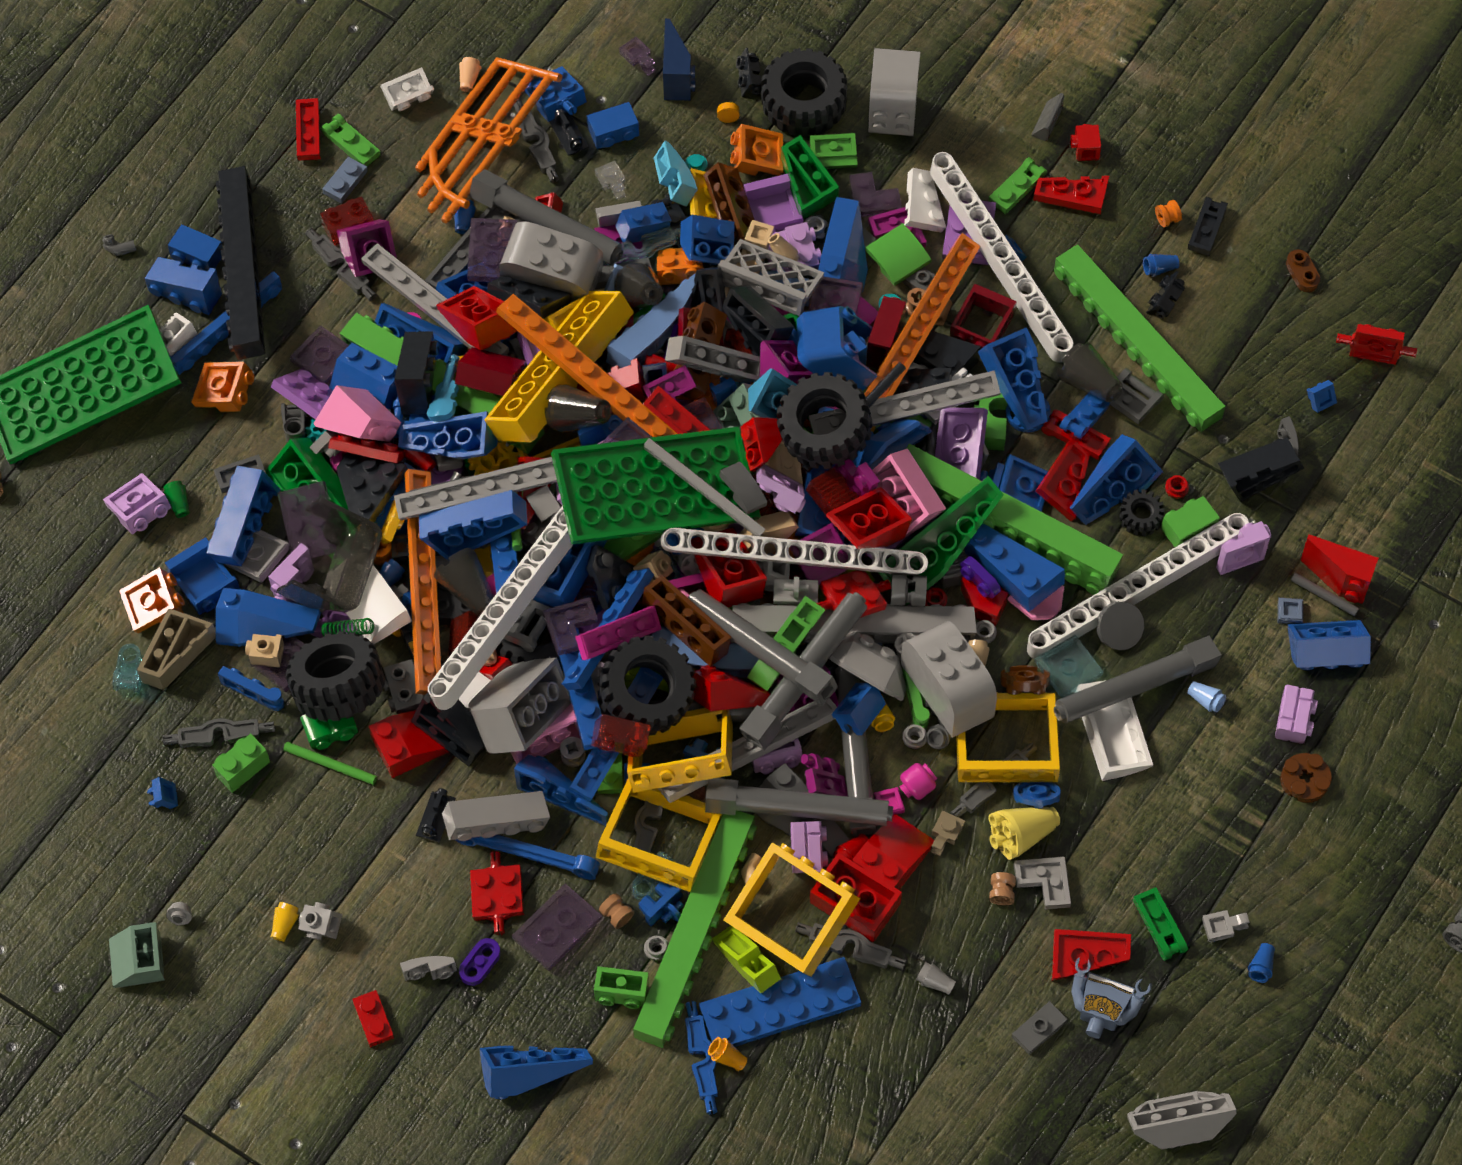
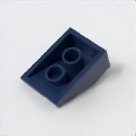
M665 18L663 58L664 100L691 101V92H695L696 88L695 65H691V55L671 20Z

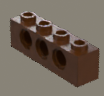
M718 162L703 176L717 218L734 222L735 247L740 239L745 240L750 224L755 219L738 169Z
M706 302L693 307L688 314V325L682 336L719 345L727 314ZM676 364V367H675L674 370H676V369L682 367V365ZM688 367L697 387L682 395L694 401L706 394L711 373Z
M663 575L644 588L641 605L644 608L655 606L659 621L710 667L728 654L731 636Z

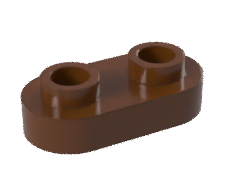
M1303 250L1291 251L1286 260V267L1295 284L1303 292L1315 291L1319 286L1320 275L1310 256Z

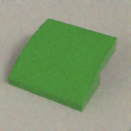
M903 223L866 246L867 253L880 266L881 273L894 286L932 262L923 246Z

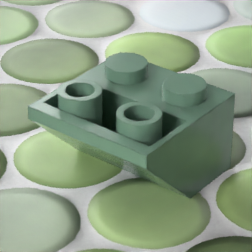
M743 383L712 411L720 429L739 427L741 433L740 427L753 417H758L749 411L748 388L751 384Z
M156 922L129 926L109 939L113 988L165 980L161 933Z

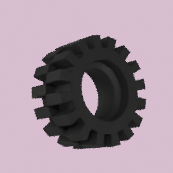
M1142 489L1141 494H1139L1138 490H1134L1133 495L1128 493L1127 497H1124L1119 518L1120 521L1122 520L1121 525L1123 527L1127 526V532L1130 533L1131 530H1134L1133 535L1137 536L1138 532H1141L1142 536H1146L1147 531L1151 535L1154 533V529L1156 531L1159 529L1163 520L1164 504L1163 501L1160 502L1158 495L1154 498V492L1150 491L1148 495L1146 490ZM1145 507L1150 510L1151 516L1146 519H1140L1134 516L1133 509Z

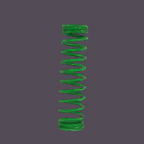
M371 618L327 622L322 625L321 633L325 637V632L328 634L326 627L329 625V632L331 633V627L332 634H336L335 624L337 625V633L339 632V624L341 625V632H344L342 626L344 623L345 633L349 634L355 631L358 635L373 633L375 625ZM366 620H368L370 623V629L368 632ZM351 622L353 623V632L351 630ZM355 622L357 623L358 627L357 631L355 630ZM347 623L349 624V632L347 631Z

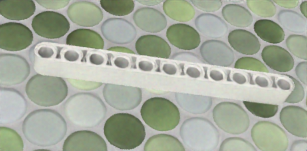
M946 152L937 153L932 161L931 177L973 241L980 245L979 250L1011 299L1017 301V308L1049 357L1058 363L1065 362L1069 358L1073 347L1071 336L953 157ZM1033 310H1039L1041 313H1036ZM1045 328H1050L1053 331H1047ZM1057 346H1061V347H1063L1065 350H1061V349H1059Z
M563 506L430 682L428 692L438 709L447 710L457 702L572 547Z
M1241 513L1231 514L1035 629L1028 638V655L1033 659H1043L1098 627V616L1101 611L1095 610V607L1104 609L1110 603L1118 601L1135 605L1220 555L1221 547L1226 541L1230 539L1237 540L1240 530L1233 529L1232 527L1237 526L1241 529L1249 523L1247 517ZM1212 538H1219L1222 541H1215ZM1194 549H1198V550H1200V551H1202V552H1201V553H1196V552H1194L1193 550H1194ZM1173 561H1180L1183 564H1175ZM1159 572L1162 576H1156L1154 573ZM1134 584H1140V585H1142L1143 587H1142V588H1138V587H1135ZM1119 595L1124 599H1116L1113 596ZM1074 619H1081L1084 622L1077 623L1074 621ZM1054 631H1062L1064 634L1058 635ZM1040 642L1044 646L1038 647L1033 643Z
M681 528L666 530L660 539L662 548L674 553L889 574H906L910 576L924 572L928 566L926 556L923 553L884 548L857 549L853 545ZM668 534H675L678 537L679 542L677 546H670L666 542ZM693 536H698L702 539V548L696 549L691 545V538ZM721 538L727 542V549L725 551H719L716 548L715 542L717 539ZM741 541H748L751 544L752 549L750 553L746 554L740 550ZM766 543L775 546L776 552L774 556H769L765 553L764 546ZM790 546L799 548L800 556L798 558H792L789 555L788 550ZM815 548L823 550L824 559L822 561H818L813 557V550ZM839 550H843L848 554V561L846 563H841L837 559ZM863 553L871 555V565L863 564L861 561ZM887 555L895 557L896 566L894 568L887 566L885 562ZM912 557L920 561L919 570L911 568L909 562Z

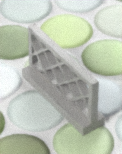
M742 239L737 242L727 258L721 260L718 264V267H721L724 286L729 288L751 286L771 305L798 316L803 313L806 302L824 277V272ZM741 248L750 251L751 254L741 255L740 250ZM767 258L772 260V262L763 264L761 259ZM755 260L757 265L747 266L745 261ZM739 262H740V264H741L742 267H739V266H737V265H734L733 263H739ZM782 267H790L794 271L784 272ZM776 268L778 273L768 274L767 270ZM761 271L762 275H759L754 272ZM810 275L815 277V279L805 281L803 276ZM797 277L799 282L790 283L787 278ZM781 279H782V281H783L784 284L779 283V282H777V281H775V280H781ZM803 288L805 293L797 289Z

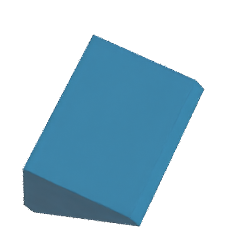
M770 368L748 388L749 411L760 418H777L778 420L777 409L781 406L780 400L782 396L788 395L787 389L791 385L796 386L797 384Z

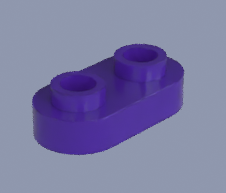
M969 556L961 562V574L966 580H971L977 586L982 596L994 598L1001 592L998 582L977 560Z
M490 938L480 940L461 963L459 973L461 980L465 984L470 986L480 984L500 958V947L495 940ZM486 951L492 952V955L489 957H485L483 954ZM470 971L477 972L474 977L469 976L468 973Z

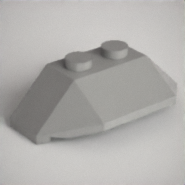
M857 631L849 632L829 659L882 692L902 701L906 692V682L899 657L892 649L875 643L870 636L860 634Z
M1195 1091L1146 1101L1134 1111L1129 1112L1127 1117L1135 1135L1162 1150L1212 1140L1237 1114L1230 1095L1227 1093L1219 1095L1213 1092Z

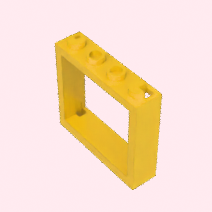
M997 692L995 709L1048 710L1050 761H967L965 732L956 736L958 782H1058L1060 765L1057 718L1054 714L1055 693L1046 692L1037 695L1021 692L1018 695Z
M703 708L687 711L676 726H671L664 733H661L659 730L656 735L648 736L647 731H644L640 736L633 734L634 730H632L630 734L627 774L633 793L732 775L733 723L729 709L709 711ZM717 714H722V718L718 719ZM722 732L721 753L642 767L643 746ZM721 759V762L716 763L715 760Z
M628 777L598 842L595 858L691 892L722 814L705 812V803L688 795L669 803L658 788L633 793ZM630 796L709 824L690 867L611 839Z
M771 843L724 918V921L802 973L812 977L860 898L853 894L855 889L843 881L840 885L834 882L835 876L823 868L820 872L814 869L815 863L803 855L800 859L793 855L795 850L782 843L781 846ZM780 857L842 896L804 959L742 919Z

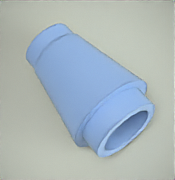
M1195 681L1190 685L1187 692L1209 712H1218L1226 700V695L1222 694V690Z

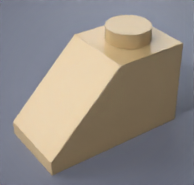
M781 511L764 515L754 520L765 529L761 535L762 537L788 539L799 527L789 511L788 513ZM745 528L739 533L742 535L754 536ZM743 541L747 549L751 552V544L748 541ZM766 543L764 551L766 554H773L776 548L773 544Z

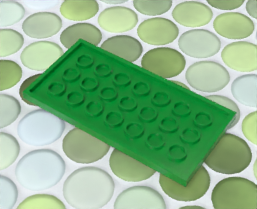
M149 305L0 375V443L10 465L181 384L179 375Z
M739 427L650 438L742 510L733 500L734 492L720 478V470L738 462H741L749 471ZM649 438L554 449L551 452L571 545L663 533L670 528L693 529L738 522L644 449V444ZM759 509L748 514L753 520L761 517Z

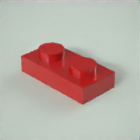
M377 990L352 999L370 1047L394 1039Z

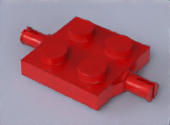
M1358 324L1352 336L1337 334L1336 343L1350 345L1349 356L1396 365L1397 359L1401 355L1416 358L1417 348L1404 346L1405 333L1398 332L1395 329H1383L1369 324Z
M855 570L821 581L820 589L825 595L826 600L817 604L824 608L825 611L831 609L834 612L847 593L853 594L856 592L866 599L867 609L861 616L864 617L886 609L887 602L880 592L890 590L891 583L888 579L874 583L866 571Z
M495 851V854L494 852L490 853V867L470 870L472 917L474 921L486 919L494 921V934L500 935V931L501 935L505 934L504 920L512 916L524 915L522 870L520 864L502 866L500 852Z

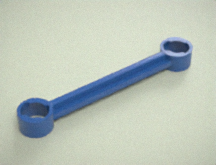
M500 835L490 838H483L482 836L472 837L466 841L455 840L466 846H475L477 844L569 870L576 876L586 880H594L600 867L599 861L586 855L575 857Z

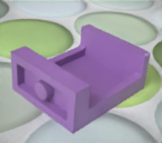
M788 174L744 184V190L755 221L774 226L773 233L784 231L785 227L803 223V217L799 215L790 190Z

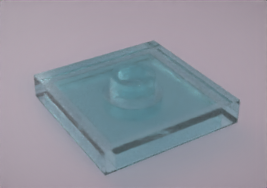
M1076 635L1036 657L1034 661L1042 673H1044V669L1049 671L1050 683L1061 698L1074 693L1079 684L1091 683L1103 675V670Z

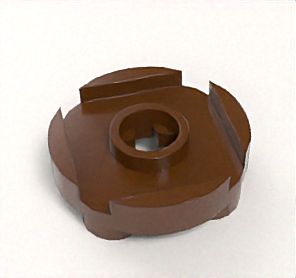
M1012 666L1010 667V672L1005 673V669L1001 671V685L1007 688L1006 692L1011 695H1018L1021 692H1031L1040 695L1046 693V688L1050 685V673L1045 669L1044 673L1038 672V667Z
M1300 753L1285 761L1280 775V782L1286 794L1298 798L1297 801L1310 803L1321 799L1325 795L1332 777L1328 765L1319 754ZM1303 773H1307L1311 776L1310 782L1306 783L1305 779H1300L1299 777Z

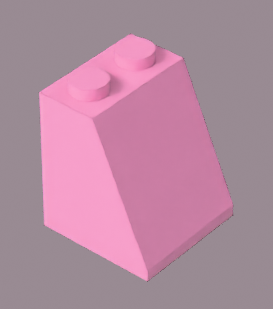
M336 385L314 422L316 427L357 438L386 442L391 441L401 424L368 390Z

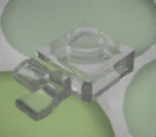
M616 161L595 168V175L604 190L611 188L617 200L626 196L623 191L625 190L623 185L625 176Z

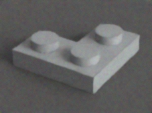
M1065 857L1014 861L1017 888L1042 886L1045 909L1069 908L1071 906Z

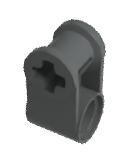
M281 403L286 442L292 438H307L305 430L307 413L295 404L286 405Z

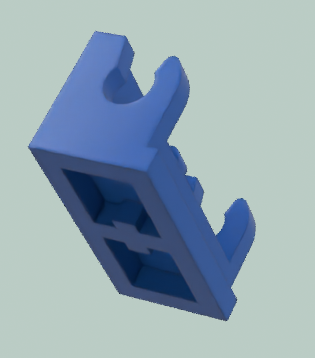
M856 683L831 715L833 718H836L840 728L845 733H848L850 730L847 726L849 724L856 735H863L886 705V702L876 687L869 683Z

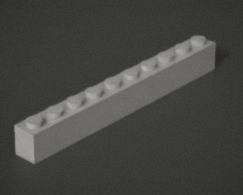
M747 603L732 605L731 610L774 638L798 605L783 606L770 603L749 605ZM887 604L885 610L859 618L850 632L857 631L860 634H866L875 643H895L896 638L902 633H912L917 636L946 621H950L958 628L968 642L974 640L977 630L974 607H966L962 604L955 606L934 604L925 607ZM831 609L824 612L802 643H810L833 613Z

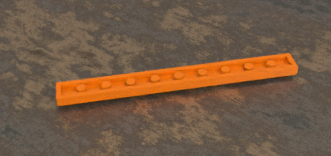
M964 233L958 236L876 373L877 377L864 394L866 397L900 362L906 369L879 398L892 396L980 248L979 244Z
M512 294L497 308V314L642 438L677 434L515 294Z
M408 469L405 472L406 493L413 489L431 485V472ZM418 516L407 519L415 690L416 694L426 695L430 682L441 669L435 550L419 538Z

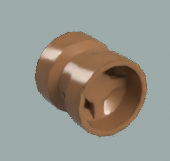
M1005 872L993 873L990 883L993 889L990 891L989 901L997 905L1013 904L1015 897L1013 888L1016 885V877Z
M617 893L609 896L599 908V912L604 917L611 919L610 922L615 929L626 925L634 915L633 909L630 906H624L623 899Z

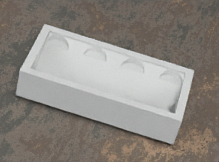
M363 550L358 551L342 563L325 582V585L350 620L371 618L375 625L373 633L362 635L373 644L412 621L406 608ZM366 620L368 632L370 629V623L368 620Z
M1104 681L1079 684L1075 693ZM1132 698L1082 717L1102 781L1134 774L1153 766Z

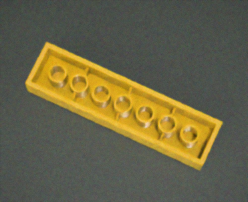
M589 291L557 328V331L595 363L602 356L608 344L615 339L621 328L628 323V319L634 312L621 291ZM540 350L484 420L498 441L532 442L538 437V433L550 422L557 409L564 404L568 395L576 389L578 382Z

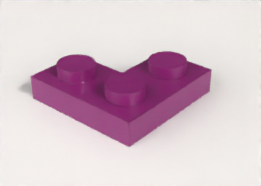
M906 207L868 217V224L873 236L879 239L902 223L905 224V219L908 215V211L905 210ZM906 226L923 248H925L926 240L922 230Z
M687 365L643 386L648 397L657 386H660L676 401V397L697 387Z
M847 459L845 465L839 467L838 464H835L833 467L836 477L844 482L853 499L876 489L880 482L866 462L856 467L850 459Z

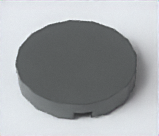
M1123 601L1112 602L1105 606L1098 616L1097 634L1107 647L1116 650H1126L1136 645L1142 637L1144 618L1140 610L1133 604Z

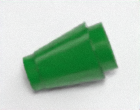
M181 481L167 483L163 487V493L176 517L182 518L187 516L190 511L186 486Z

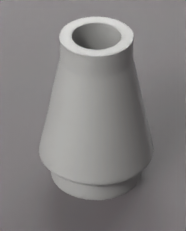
M927 962L924 963L916 978L917 981L921 982L920 985L948 995L956 983L934 963L929 964Z

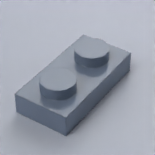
M347 157L322 188L323 194L342 204L368 172L367 166Z

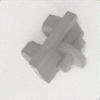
M794 577V579H774L773 604L783 606L799 605L805 596L818 603V580H799V577Z

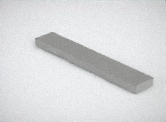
M649 438L645 442L644 449L746 530L754 536H761L764 533L765 529L653 440Z

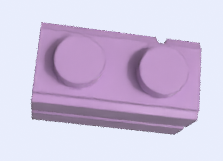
M1285 685L1276 727V739L1290 740L1291 742L1303 744L1306 736L1311 737L1314 722L1310 721V715H1315L1318 700L1313 699L1314 690Z
M821 821L790 822L791 848L795 850L793 855L798 859L802 855L815 863L813 868L819 872L823 867H828L827 851L822 852V841H827L826 826H821ZM792 865V873H805Z

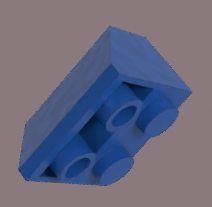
M691 215L681 221L680 245L688 260L718 265L721 260H725L734 248V222L698 215Z

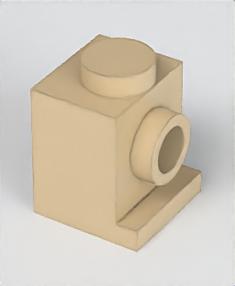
M662 550L648 554L633 567L634 570L649 568L654 574L650 583L661 575L666 578L673 572L671 559Z
M253 634L252 641L247 640L245 654L249 655L250 663L252 665L280 667L284 650L282 635Z

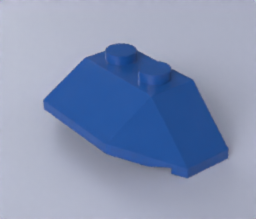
M900 419L893 423H884L877 428L879 432L876 434L871 431L870 440H865V449L862 452L859 450L856 452L858 457L855 458L854 465L858 467L866 462L871 470H873L887 456L905 450L908 444L916 445L931 433L932 430L917 420Z

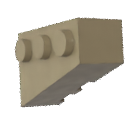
M168 608L137 669L141 682L165 690L216 638L213 623Z

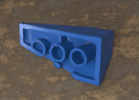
M836 197L818 269L824 272V277L819 283L820 285L841 288L845 285L853 291H864L868 268L860 206L857 200Z
M381 303L375 319L378 326L388 327L398 338L404 337L405 332L433 331L434 340L439 343V354L436 355L435 360L441 359L448 364L450 363L449 358L451 355H465L467 346L447 330L388 304Z
M1027 327L987 344L978 351L987 372L995 370L1000 392L1025 431L1046 423L1045 400L1040 385L1041 373L1038 370L1037 364L1038 353Z
M486 411L455 416L438 422L425 421L401 425L398 447L405 450L468 459L486 456L497 446L498 440L484 420L489 414Z
M1122 434L1105 452L1070 509L1086 525L1107 513L1111 507L1120 502L1122 503L1128 493L1133 495L1134 490H1138L1140 493L1142 489L1146 490L1163 471L1137 440Z
M223 588L216 606V643L240 647L245 646L247 640L252 641L253 634L276 636L278 634L289 638L314 633L321 611L248 590Z
M528 754L516 764L514 772L518 790L525 793L543 791L545 801L601 825H607L609 821L608 812L593 799L589 802L569 790L572 781L549 763L546 758Z
M514 1046L480 1048L485 1088L490 1097L495 1099H506L508 1096L519 1095L593 1064V1059L587 1049L553 1048L551 1052H545L538 1049V1047L529 1046V1051H514Z

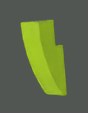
M729 926L712 938L722 954L759 993L764 992L781 979L775 965L761 954L759 947L733 926Z

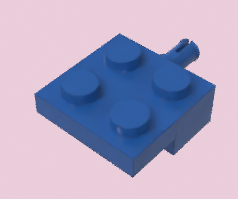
M563 66L552 70V72L562 74L561 82L552 81L536 103L537 110L548 122L555 119V112L558 109H563V111L573 115L577 111L576 107L587 102L583 87ZM539 77L530 82L525 89V93L529 97L543 78Z

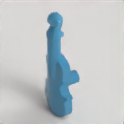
M456 354L451 355L449 358L450 363L446 365L443 382L437 385L436 393L434 394L435 399L429 404L427 416L431 421H444L450 419L455 414V407L458 404L454 398L457 397L459 386L455 384L453 378L460 359Z

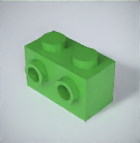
M1202 496L1198 499L1189 500L1177 511H1169L1163 518L1161 530L1173 546L1177 547L1218 523L1220 517L1205 497Z
M250 733L247 737L239 739L227 753L219 755L212 766L216 777L233 793L270 763L267 750Z
M597 966L594 985L595 1001L605 1006L622 1004L630 1009L643 1007L649 989L648 972Z

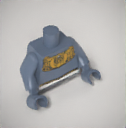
M1078 958L1075 962V968L1078 973L1074 975L1071 991L1074 1005L1081 1012L1080 1019L1089 1022L1086 1034L1093 1038H1100L1103 1028L1114 1031L1117 1025L1123 1026L1137 1016L1145 1000L1143 996L1152 990V984L1150 983L1147 991H1144L1140 988V983L1143 979L1137 981L1135 988L1091 972L1086 976L1085 973L1091 968V962L1088 959V966L1082 969L1078 966L1080 959Z

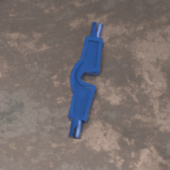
M691 1001L693 1011H691L690 1002L685 1004L688 1018H685L688 1050L691 1055L703 1054L706 1056L704 1060L692 1064V1071L698 1086L700 1099L705 1101L706 1113L711 1114V1104L714 1114L717 1112L715 1097L718 1096L714 1077L716 1062L712 1061L711 1056L708 1055L711 1042L706 1036L703 1016H698L696 1002Z

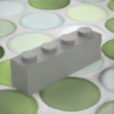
M543 791L450 801L442 813L449 840L458 839L459 841H466L472 837L481 836L483 838H490L498 834L515 835L523 831L535 833L544 829L550 819Z

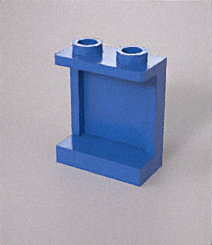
M206 537L165 562L168 573L170 572L177 580V586L199 615L215 608L223 588L240 589L235 576H231L222 563L215 562L207 554L209 541Z

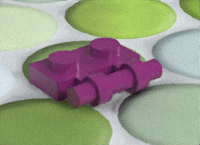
M813 753L801 756V763L806 764L810 768L805 771L806 786L809 793L848 797L845 777L838 775L840 769L838 762L828 757L822 759L819 755Z

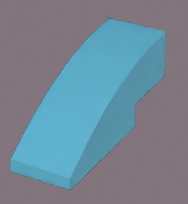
M664 141L654 156L659 183L668 187L671 201L687 206L698 190L695 180L678 152L669 142Z

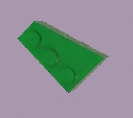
M801 135L781 147L782 164L785 173L789 176L790 189L799 215H802L804 220L835 201L836 197L839 196V186Z

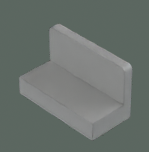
M634 201L595 208L598 226L616 225L622 210L640 207L641 202Z

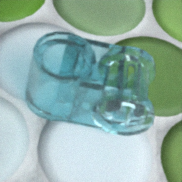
M126 644L118 652L117 665L113 675L114 691L127 689L133 690L135 693L140 692L142 682L137 669L143 656L135 644ZM136 656L133 661H126L128 657Z

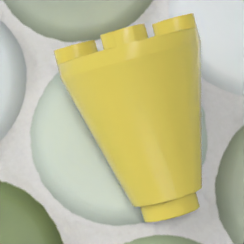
M1046 806L1043 808L1031 807L996 811L989 814L992 831L990 843L994 849H999L1008 860L1014 859L1054 831L1056 826L1060 825V816L1054 807L1049 808Z

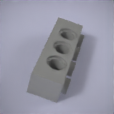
M687 336L669 337L665 358L667 362L682 366L687 365L689 368L726 378L731 377L733 380L744 383L756 382L760 378L759 356Z

